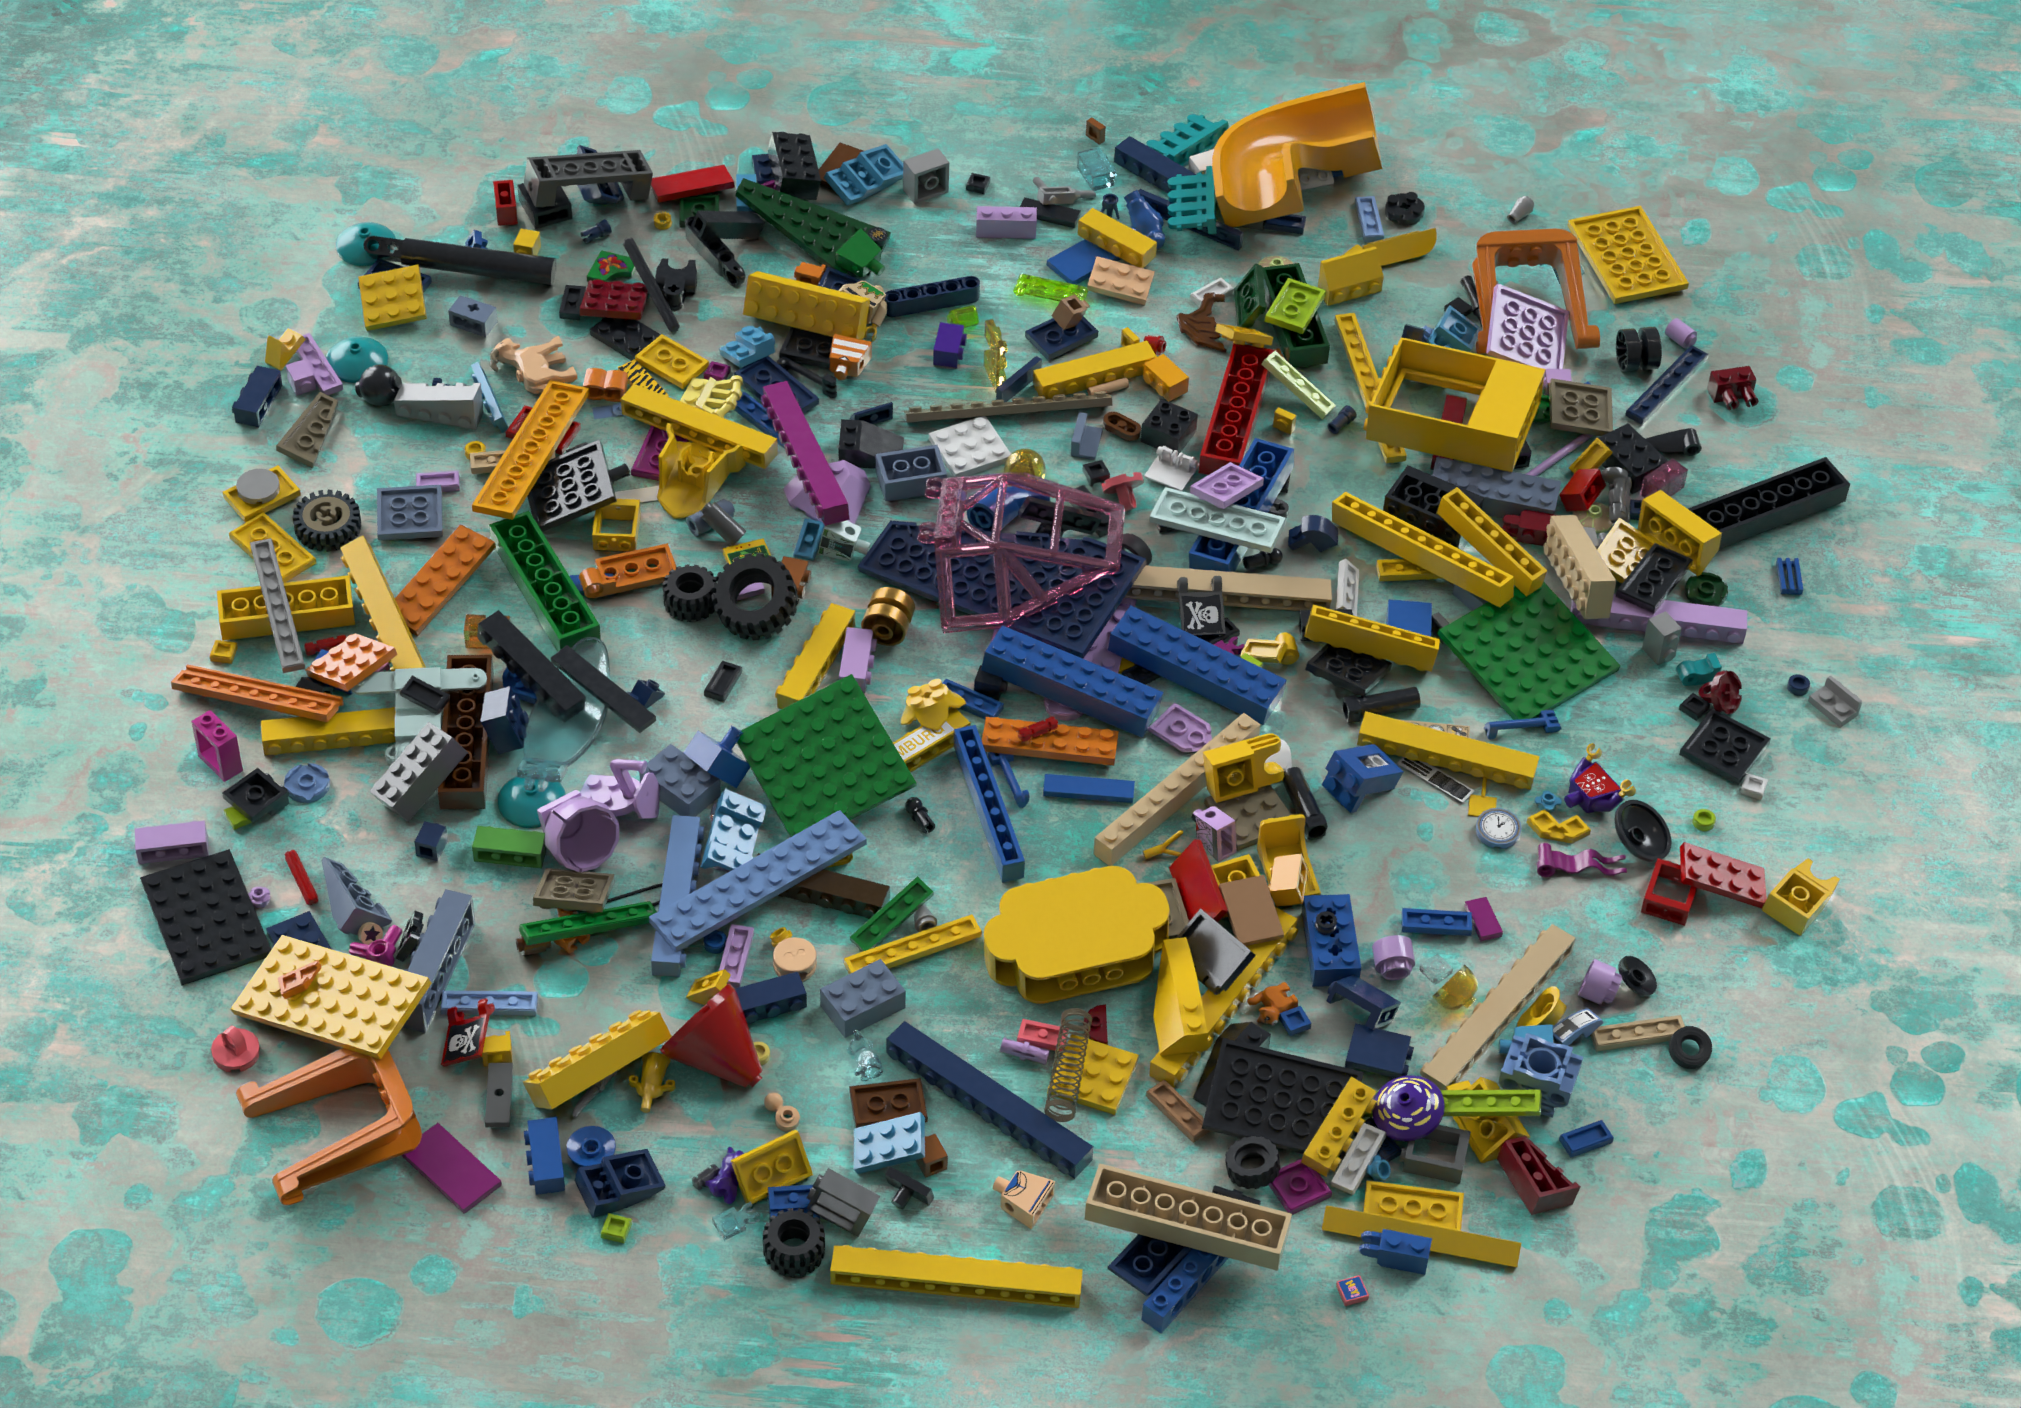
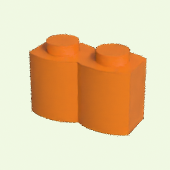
M600 368L586 369L583 387L589 388L587 399H605L611 402H621L620 399L626 393L628 386V373L620 370L606 371Z

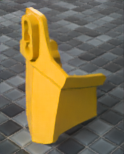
M667 423L668 441L658 456L659 490L657 499L664 510L674 519L686 518L702 510L711 501L731 472H739L746 465L743 457V446L738 444L733 449L722 453L696 442L676 441L672 424Z

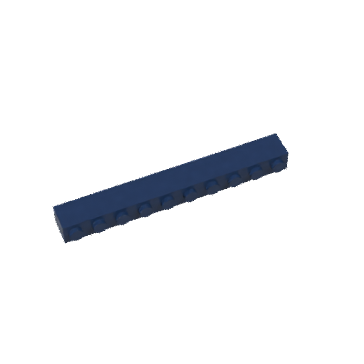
M906 1021L886 1038V1053L890 1058L898 1060L908 1070L925 1078L930 1085L937 1086L948 1097L956 1099L966 1109L974 1111L984 1121L992 1123L1002 1133L1019 1141L1024 1148L1031 1149L1037 1153L1042 1160L1049 1161L1055 1165L1063 1174H1068L1075 1179L1093 1160L1094 1146Z

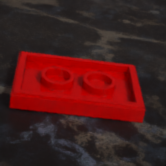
M524 405L505 432L507 438L513 439L532 407ZM572 422L556 448V454H564L580 431L581 423Z

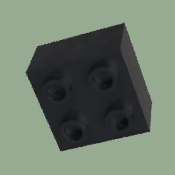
M1161 399L1142 423L1140 442L1157 449L1159 446H1166L1172 449L1173 452L1177 450L1179 455L1196 433L1198 414Z

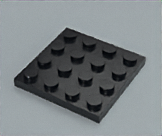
M600 440L548 461L527 496L531 514L542 532L617 502L603 445Z

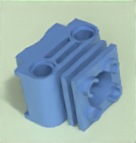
M1529 1033L1526 1034L1525 1038L1514 1035L1503 1068L1501 1069L1499 1085L1504 1090H1541V1114L1553 1118L1556 1107H1565L1569 1103L1581 1069L1583 1057L1573 1054V1047L1564 1044L1551 1043Z

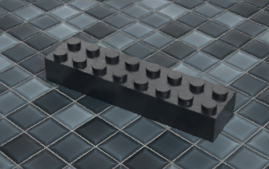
M1824 457L1690 507L1688 510L1722 533L1719 549L1846 502L1850 483L1830 460Z

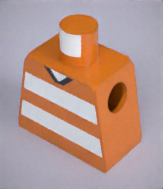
M834 334L830 353V371L834 373L838 380H845L847 376L858 377L872 358V342Z

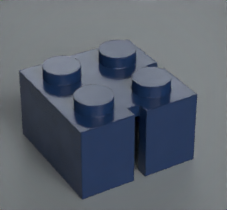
M510 686L485 693L481 724L498 755L522 749L524 747V740L527 737L526 726L529 723V717L527 712L522 710L518 695L513 693Z

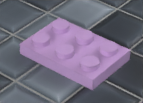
M1230 462L1191 485L1190 493L1201 500L1214 504L1218 508L1225 509L1263 486L1264 478Z

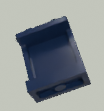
M1355 975L1334 981L1327 991L1329 996L1326 1002L1330 1004L1346 998L1370 1012L1371 1014L1365 1025L1372 1030L1392 1023L1401 1004L1397 999Z
M1355 1023L1345 1061V1068L1359 1069L1393 1078L1407 1076L1409 1065H1405L1406 1060L1411 1061L1414 1047L1410 1046L1411 1036L1378 1028L1372 1030L1365 1025Z

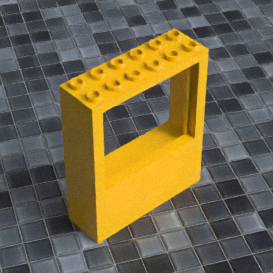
M1401 337L1398 344L1393 346L1392 356L1389 355L1387 365L1382 370L1381 378H1378L1376 390L1372 391L1371 401L1367 402L1365 413L1368 414V418L1365 419L1363 430L1366 431L1365 439L1513 472L1541 403L1546 369ZM1403 379L1480 395L1467 425L1390 407Z

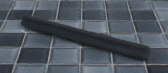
M626 238L623 246L662 319L671 333L677 332L680 325L633 238Z

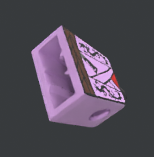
M1215 806L1204 811L1201 809L1195 810L1191 819L1196 823V838L1202 841L1204 848L1213 858L1220 862L1235 854V820Z

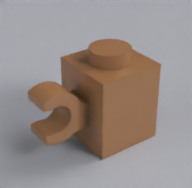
M1074 294L1061 299L1051 316L1063 330L1078 325L1090 305L1085 300L1080 301Z

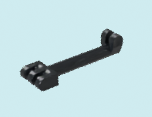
M787 357L777 360V363L786 371L791 369L822 386L824 395L830 398L837 397L836 378L826 374L821 377Z

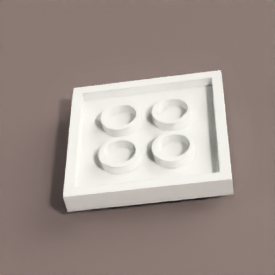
M980 416L929 433V441L932 445L938 444L942 460L955 480L1012 462V454L986 416Z

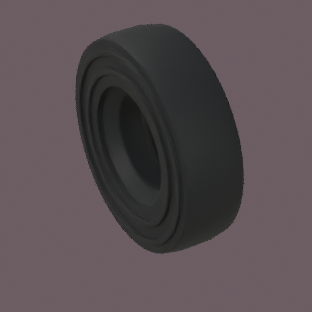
M1685 1026L1678 1029L1672 1035L1669 1041V1053L1673 1061L1679 1066L1686 1069H1696L1703 1066L1709 1060L1712 1054V1042L1707 1033L1702 1029L1694 1026ZM1685 1040L1695 1041L1699 1046V1053L1696 1055L1686 1054L1682 1049V1042Z

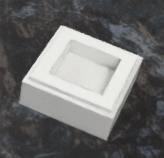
M1747 773L1740 794L1762 800L1768 779Z

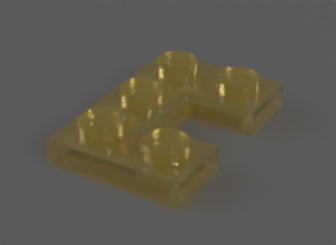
M993 319L985 320L984 336L990 349L984 350L983 365L996 393V388L1006 381L1004 368H1007L1005 353L1008 352L1006 341L1001 339L1000 328L996 327Z

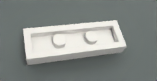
M1346 558L1339 562L1336 610L1352 609L1353 616H1357L1359 569Z
M1364 1123L1334 1175L1331 1185L1354 1195L1367 1172V1166L1371 1165L1373 1157L1377 1154L1385 1140L1386 1132Z

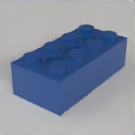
M1350 894L1304 896L1301 914L1312 987L1330 986L1334 981L1352 975L1360 978L1361 962ZM1324 911L1333 913L1337 918L1336 930L1330 935H1322L1315 928L1317 915Z

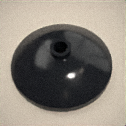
M1628 800L1617 808L1614 818L1616 833L1623 846L1632 855L1643 861L1656 862L1657 858L1664 859L1669 854L1672 844L1669 828L1662 816L1653 807L1639 800Z

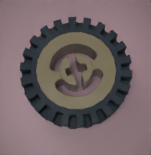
M329 489L327 494H323V490H319L318 496L314 492L310 493V499L304 496L302 503L298 502L296 504L297 508L293 510L295 535L304 546L308 544V548L312 550L316 546L317 551L321 552L323 547H326L327 552L331 551V546H335L336 550H340L341 543L345 545L349 543L348 540L353 541L355 536L360 534V510L353 497L350 499L346 493L342 496V492L338 490L333 495V491Z

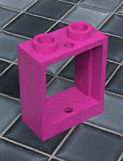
M211 710L191 721L198 757L224 782L241 773L243 767L237 736Z

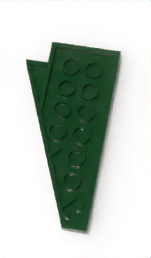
M745 178L742 179L736 190L735 196L820 264H824L826 268L830 267L847 275L850 271L835 263L836 251L860 228L868 235V231L875 227ZM886 231L888 234L886 244L888 243L891 235V232ZM886 244L883 246H879L882 252Z

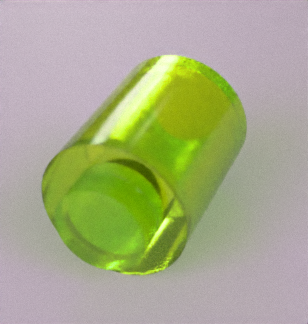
M971 305L950 310L949 315H947V323L964 325V328L978 325L979 317L976 307Z

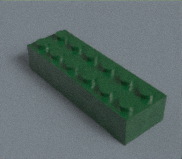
M1299 263L1262 267L1267 311L1288 278L1306 283ZM1317 311L1303 334L1272 324L1284 358L1294 368L1328 364L1330 344Z

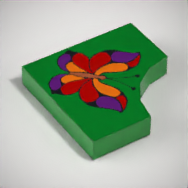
M601 250L586 276L587 282L596 279L610 282L620 277H632L636 268L630 257Z

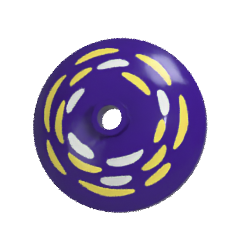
M1407 1075L1395 1078L1381 1087L1374 1098L1377 1103L1372 1110V1115L1378 1129L1385 1131L1386 1136L1399 1141H1413L1427 1136L1437 1128L1444 1115L1445 1103L1441 1091L1432 1081L1421 1076Z

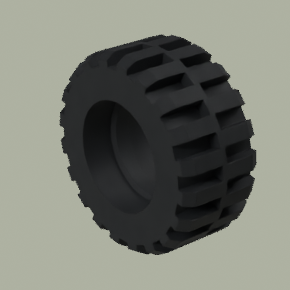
M748 553L745 554L744 558L740 559L739 556L734 558L732 564H725L723 566V573L718 572L715 577L718 583L714 582L712 586V602L725 628H728L732 634H739L740 638L746 640L749 636L752 640H760L762 636L767 639L772 637V633L776 632L779 634L783 631L782 626H788L792 621L790 616H795L797 611L795 605L799 601L797 587L785 565L781 561L777 562L776 558L771 555L766 558L764 553H756V556ZM754 583H767L774 587V594L769 603L764 607L753 611L737 607V598L740 592L747 586Z

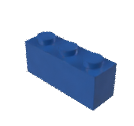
M557 1117L528 1120V1130L524 1131L525 1145H530L531 1149L526 1151L527 1166H533V1171H528L530 1186L535 1185L536 1195L565 1191Z

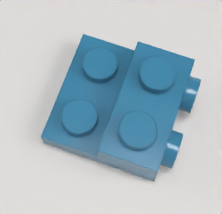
M753 326L742 328L741 331L735 333L736 341L728 342L725 346L719 348L722 357L740 368L776 352L774 336L771 333L765 334L761 327L755 328Z

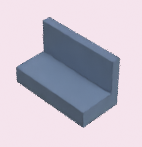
M1079 413L1071 441V456L1095 460L1103 428L1086 426L1087 414Z

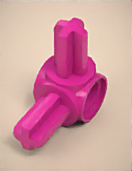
M392 925L383 939L375 940L369 945L352 942L349 946V953L392 967L395 961L393 956L396 951L395 944L402 934V929L397 925Z

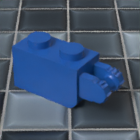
M1383 1229L1382 1233L1374 1231H1364L1361 1238L1367 1244L1364 1243L1359 1246L1360 1254L1377 1258V1264L1381 1267L1422 1275L1426 1274L1432 1238Z

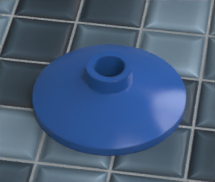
M599 1126L582 1127L576 1130L567 1142L569 1158L581 1167L600 1164L603 1157L614 1155L616 1150V1142L613 1135L608 1130Z

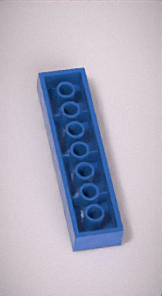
M1255 438L1239 467L1263 477V486L1233 504L1268 513L1294 468V449ZM1199 535L1189 551V569L1235 572L1248 547Z
M1131 605L1110 634L1108 651L1239 714L1245 713L1262 725L1265 724L1283 697L1286 679Z
M1003 625L986 649L981 667L982 671L1002 677L1007 682L1143 738L1158 713L1163 696L1162 691Z

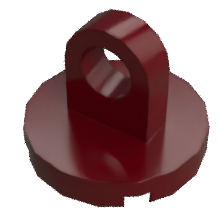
M1723 670L1715 675L1712 682L1701 686L1698 693L1700 698L1708 703H1712L1716 711L1726 715L1736 712L1742 701V695H1739V689H1742V684L1735 672Z

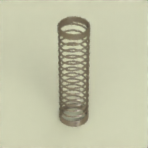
M1072 1008L1062 1013L1051 1081L1049 1082L1044 1113L1056 1122L1073 1120L1076 1113V1101L1078 1100L1080 1081L1082 1080L1081 1075L1083 1074L1082 1069L1084 1068L1083 1063L1085 1062L1084 1057L1086 1056L1085 1051L1087 1050L1090 1026L1092 1024L1091 1015L1082 1009ZM1071 1015H1080L1087 1018L1089 1022L1087 1024L1077 1019L1066 1021L1065 1018ZM1078 1021L1084 1023L1085 1025H1073L1068 1022ZM1066 1028H1068V1029H1070V1030H1073V1031H1085L1086 1033L1071 1032V1031H1068ZM1065 1034L1081 1035L1085 1039L1069 1038ZM1064 1040L1081 1042L1084 1045L1068 1044ZM1070 1046L1074 1048H1080L1082 1051L1076 1052L1073 1050H1066L1063 1047ZM1068 1052V1053H1072V1054H1078V1055H1080L1081 1057H1080V1058L1069 1057V1056L1063 1055L1062 1053ZM1060 1059L1077 1060L1080 1064L1065 1063ZM1059 1065L1075 1066L1079 1070L1064 1069ZM1059 1071L1074 1072L1078 1076L1062 1075ZM1064 1077L1074 1079L1077 1082H1063L1057 1078ZM1056 1084L1072 1085L1075 1089L1061 1088ZM1055 1090L1070 1091L1075 1095L1059 1094ZM1054 1097H1068L1071 1098L1073 1101L1068 1102L1065 1100L1056 1099ZM1054 1106L1061 1110H1071L1072 1113L1059 1114L1052 1111L1049 1107Z

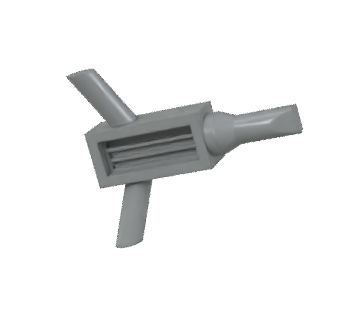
M1034 177L1033 183L1038 187L1037 198L1043 205L1074 204V201L1079 198L1096 197V193L1092 190L1079 191L1072 189L1070 186L1047 187L1039 177Z

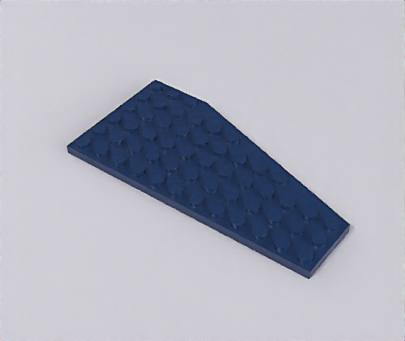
M890 520L858 565V570L861 573L1000 627L1003 625L1084 659L1147 563L1143 557L1089 537H1083V539L1049 537V534L1020 531H1016V534L983 531V528L950 526V528L920 526L915 522Z

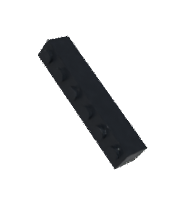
M499 610L478 623L477 637L483 645L486 644L492 650L493 655L497 659H501L506 664L508 670L512 674L515 673L521 679L522 684L526 688H530L535 693L537 699L550 708L555 717H559L565 723L585 709L586 696Z

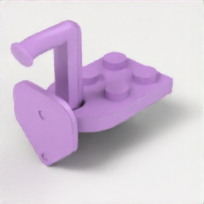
M625 759L612 760L610 768L614 776L589 775L580 791L581 796L606 804L614 816H623L634 811L639 818L646 819L657 818L659 814L660 786L654 773H646L640 783L635 778H631L628 770H634L643 774L647 767V761L645 760L643 762Z

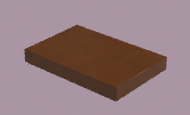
M839 142L818 169L821 178L820 185L833 189L823 178L826 172L840 168L843 162L857 158L859 153L864 150Z
M921 1078L849 1086L855 1128L921 1112L925 1117V1122H928Z

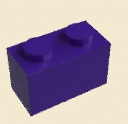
M940 322L933 350V365L958 368L959 360H963L964 348L962 346H966L967 343L964 325Z

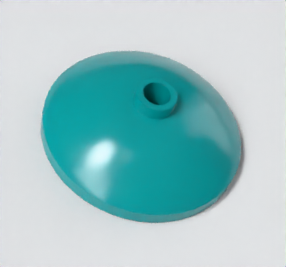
M361 222L349 226L339 234L336 239V251L339 257L349 264L372 266L377 259L371 258L365 251L363 245L365 239L369 236L396 239V237L384 225L374 222ZM379 244L371 245L370 251L377 250Z
M362 336L349 337L337 342L329 349L326 355L327 361L338 378L349 383L358 382L362 373L373 365H388L386 348L380 342Z
M525 773L510 779L503 785L498 794V808L503 818L509 823L523 828H538L542 826L537 809L561 798L566 793L561 783L549 775Z

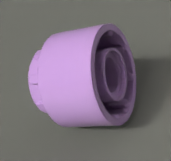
M1400 935L1388 936L1377 940L1372 945L1375 969L1385 979L1400 980L1410 975L1412 968L1415 966L1413 946L1410 938Z
M1593 959L1583 979L1578 996L1599 1005L1602 1002L1612 1003L1621 984L1622 976L1615 972V967Z

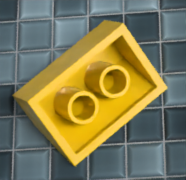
M1374 246L1321 261L1318 288L1326 290L1323 300L1327 306L1382 291L1384 276L1377 248Z
M1480 1077L1466 1090L1501 1089L1496 1082ZM1452 1116L1460 1129L1471 1131L1468 1143L1481 1163L1496 1159L1504 1141L1521 1136L1530 1138L1518 1116Z

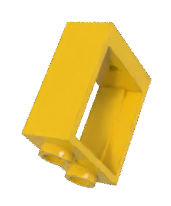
M617 499V502L595 510L592 532L593 550H636L641 517L640 500ZM603 519L633 520L631 534L601 533Z

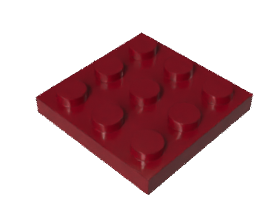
M599 279L589 281L580 306V316L641 320L649 292L645 285L640 282L630 284L623 283L622 281L604 282Z

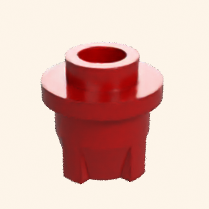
M1148 335L1144 337L1143 340L1148 341L1156 356L1165 352L1167 343L1163 336Z

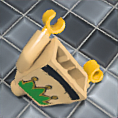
M866 281L844 284L838 291L870 298L867 324L871 323L872 325L866 328L865 338L868 333H873L872 341H875L877 338V327L881 326L887 314V303L884 301L886 294L880 285L873 286Z

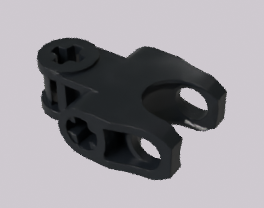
M662 258L656 269L655 280L661 291H664L665 299L671 310H679L684 306L686 292L696 293L697 291L696 260H689L687 266L682 269H674L668 265L669 258Z

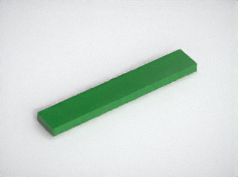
M647 901L608 908L598 913L585 912L519 925V932L526 944L532 945L648 924L649 916L657 913L652 903Z

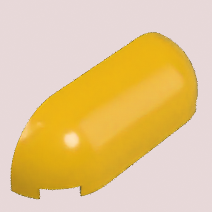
M1436 228L1414 231L1370 242L1367 245H1362V247L1367 249L1375 246L1380 264L1388 265L1429 253L1435 246L1437 232Z

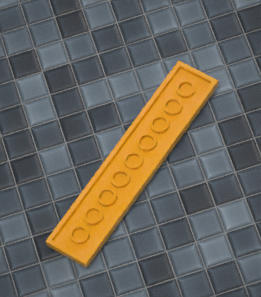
M551 380L548 382L474 500L472 512L514 519L589 396V388Z

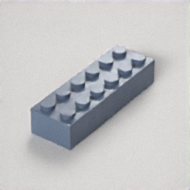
M1440 457L1436 458L1432 474L1437 478L1484 497L1482 511L1488 516L1502 519L1507 514L1521 516V512L1524 510L1555 514L1561 481L1508 472Z
M445 889L442 897L437 899L434 915L429 916L427 930L420 935L419 947L411 955L408 970H404L428 977L432 984L403 1028L426 1033L441 1001L442 992L446 990L475 926L472 895Z

